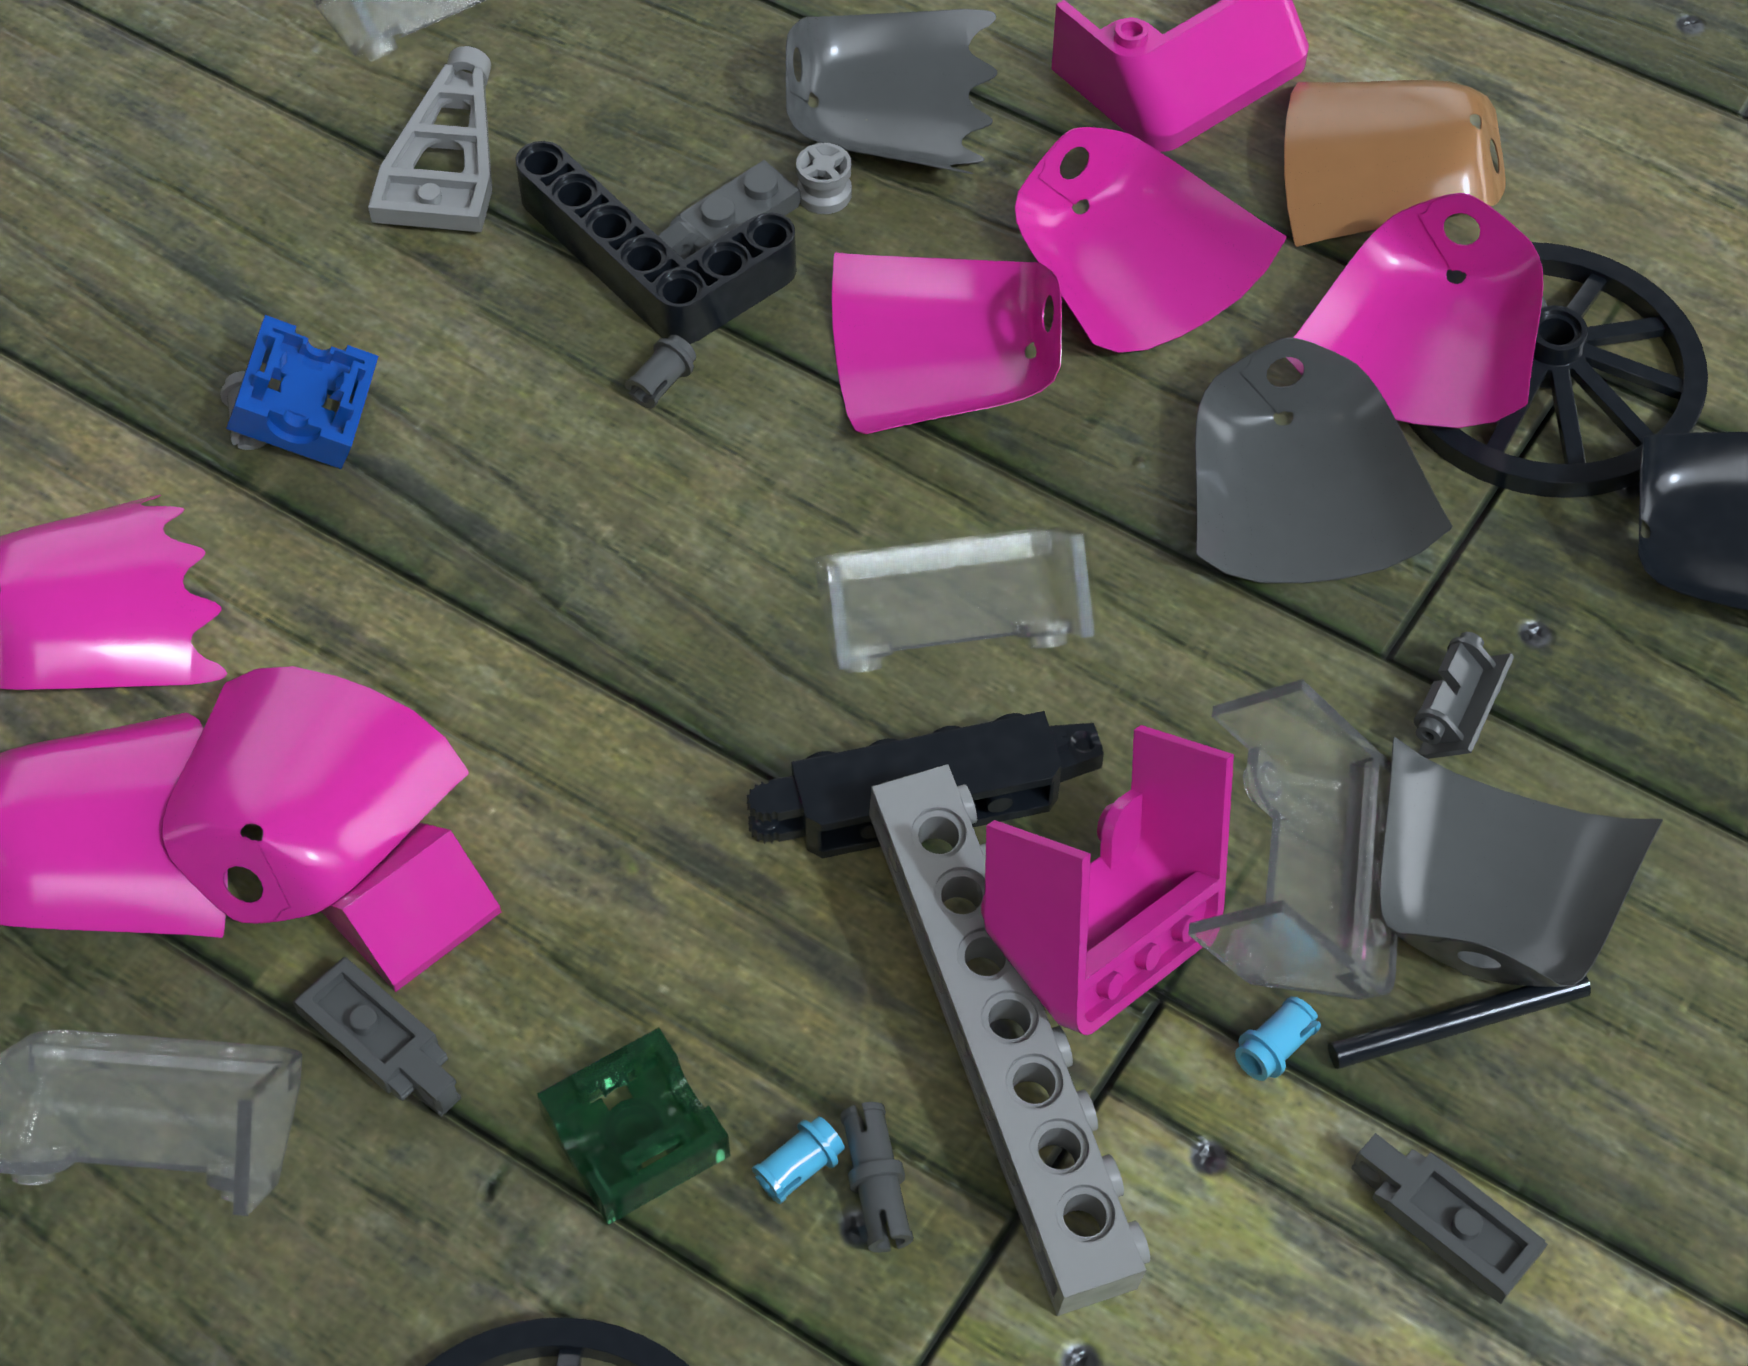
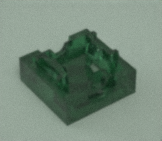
M659 1027L537 1093L541 1115L608 1225L731 1156L727 1132L709 1105L704 1107L696 1097L682 1071L677 1054ZM626 1085V1089L632 1098L619 1102L609 1111L602 1098L599 1097L604 1095L606 1098L616 1088ZM664 1150L666 1151V1156L644 1168L642 1167L643 1162Z

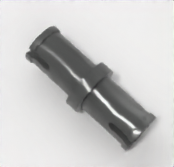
M879 1102L862 1103L867 1125L866 1132L863 1118L858 1117L855 1105L848 1107L840 1114L853 1169L848 1173L850 1190L859 1194L868 1236V1249L878 1253L891 1251V1246L886 1228L887 1222L890 1236L896 1240L898 1249L911 1244L914 1239L913 1233L909 1228L900 1184L905 1180L903 1163L894 1159L885 1119L886 1111L884 1105Z

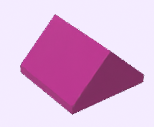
M419 822L361 882L321 912L386 983L397 992L499 915L501 908L452 831Z

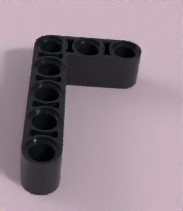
M535 141L525 145L516 155L521 201L526 211L662 338L677 335L689 344L697 342L788 285L796 275L795 227L791 220L782 214L771 212L754 216L686 259H683L557 144L548 141Z

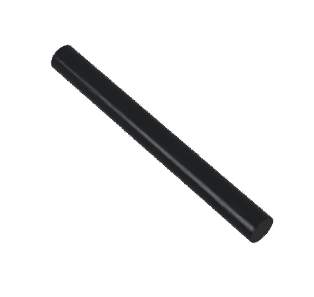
M1586 975L1583 980L1574 986H1523L1330 1042L1328 1044L1329 1056L1336 1069L1344 1068L1588 997L1591 994L1590 982Z

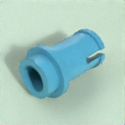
M1292 996L1287 998L1282 1006L1257 1030L1249 1029L1240 1036L1238 1041L1239 1047L1235 1051V1057L1240 1067L1249 1076L1259 1081H1264L1268 1077L1276 1078L1280 1076L1286 1068L1285 1060L1310 1036L1315 1035L1320 1030L1321 1023L1316 1021L1318 1018L1317 1013L1304 1000Z
M820 1116L811 1123L807 1120L799 1122L797 1125L799 1132L760 1164L757 1163L752 1167V1171L756 1175L755 1178L778 1204L783 1203L788 1195L825 1165L833 1169L839 1162L837 1155L845 1150V1146L837 1132Z

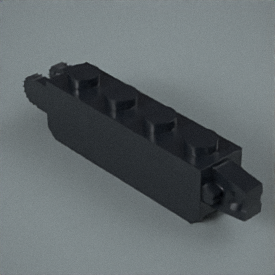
M1045 711L1026 715L1010 713L991 722L966 727L946 726L937 729L931 734L902 740L893 738L881 739L867 747L838 753L832 751L817 752L806 759L791 762L792 776L769 780L767 784L761 782L760 785L755 784V788L749 790L750 794L747 795V810H750V816L748 817L749 831L752 832V837H756L757 841L762 840L764 844L768 841L773 843L774 840L781 842L804 837L807 851L822 859L881 847L869 816L872 786L947 764L950 767L956 785L965 784L972 795L977 813V822L972 824L973 827L987 825L994 820L1002 822L1046 813L1051 810L1058 799L1060 782L1102 768L1103 747L1094 723L1049 726Z

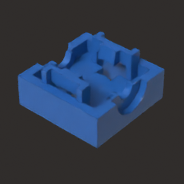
M265 315L226 429L342 469L353 444L379 356L347 345L344 350L332 346L327 350L314 348L309 343V338L296 334L295 325ZM262 362L266 363L264 372L260 371ZM271 378L281 381L278 391L267 388ZM327 394L331 395L330 399L339 401L336 414L335 411L323 407Z

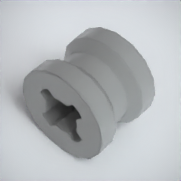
M831 143L810 145L800 152L796 159V174L799 178L797 187L801 192V206L817 214H832L845 208L852 198V184L849 179L851 176V158L848 152L842 147Z

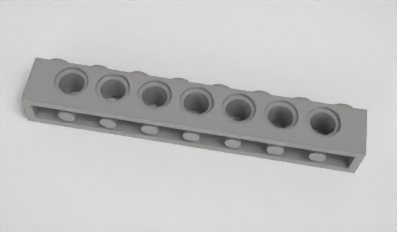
M948 764L872 786L869 810L870 819L1056 1315L1060 1316L1137 1290L1146 1272L1144 1264L1150 1262L1148 1243L1139 1223L1136 1220L1128 1223L1118 1199V1197L1124 1195L1120 1171L1110 1154L1101 1155L1093 1135V1131L1098 1130V1120L1094 1105L1085 1089L1076 1091L1067 1067L1073 1065V1057L1066 1034L1061 1026L1051 1028L1042 1003L986 932L984 919L981 914V904L985 895L986 843L979 844L972 826L973 823L977 822V813L968 787L965 784L956 785ZM937 838L948 842L953 849L944 854H935L927 851L921 843L928 839ZM950 898H965L974 904L976 910L969 914H956L947 909L943 903ZM978 957L988 958L995 962L1001 971L991 976H981L971 971L966 963ZM998 1019H1010L1017 1022L1025 1034L1016 1039H1005L995 1034L990 1024ZM1025 1081L1038 1083L1045 1088L1049 1099L1037 1104L1028 1103L1016 1094L1014 1086ZM1050 1145L1063 1147L1072 1155L1075 1164L1067 1169L1051 1168L1042 1161L1038 1151ZM1072 1211L1087 1212L1097 1220L1100 1232L1089 1237L1076 1235L1066 1226L1063 1216Z

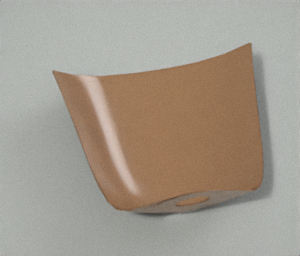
M1450 81L1298 82L1290 95L1284 141L1286 200L1294 245L1299 247L1327 239L1376 230L1390 217L1404 209L1453 193L1470 194L1489 206L1496 205L1504 194L1506 177L1496 109L1489 98L1471 87ZM1472 114L1479 115L1481 121L1480 129L1471 124L1470 116ZM1490 140L1493 141L1497 153L1498 174L1492 162Z

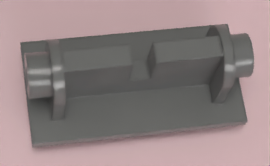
M1463 632L1460 637L1453 638L1450 641L1447 653L1438 670V673L1444 680L1433 681L1421 709L1414 718V724L1417 727L1416 735L1423 741L1418 754L1430 759L1472 753L1514 659L1512 653L1490 656L1483 648V639L1472 632Z

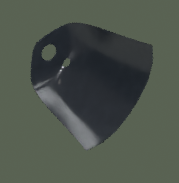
M1748 431L1665 433L1643 436L1640 466L1638 556L1645 571L1658 583L1677 592L1748 610ZM1642 520L1650 528L1649 538H1644L1641 534Z

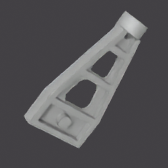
M461 46L450 52L447 64L440 71L380 165L368 206L372 223L482 232L492 194L486 85L491 70V61L479 49ZM462 70H468V71H470V72H472V73H467V72H464V71H462ZM441 108L470 110L468 127L435 125L434 123ZM428 147L463 150L465 167L461 173L414 169V167Z

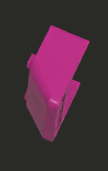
M1063 0L1056 4L1051 69L1126 133L1142 140L1159 152H1166L1182 146L1298 76L1306 66L1309 44L1293 0H1220L1164 34L1160 33L1149 23L1133 17L1116 20L1099 29L1067 1Z
M1143 725L1134 729L1131 790L1119 797L1114 803L1106 806L1101 813L1097 825V836L1101 841L1100 857L1091 863V853L996 820L986 825L985 895L981 904V914L984 919L986 932L1058 1025L1083 1035L1094 1033L1206 946L1215 935L1223 916L1225 904L1234 754Z

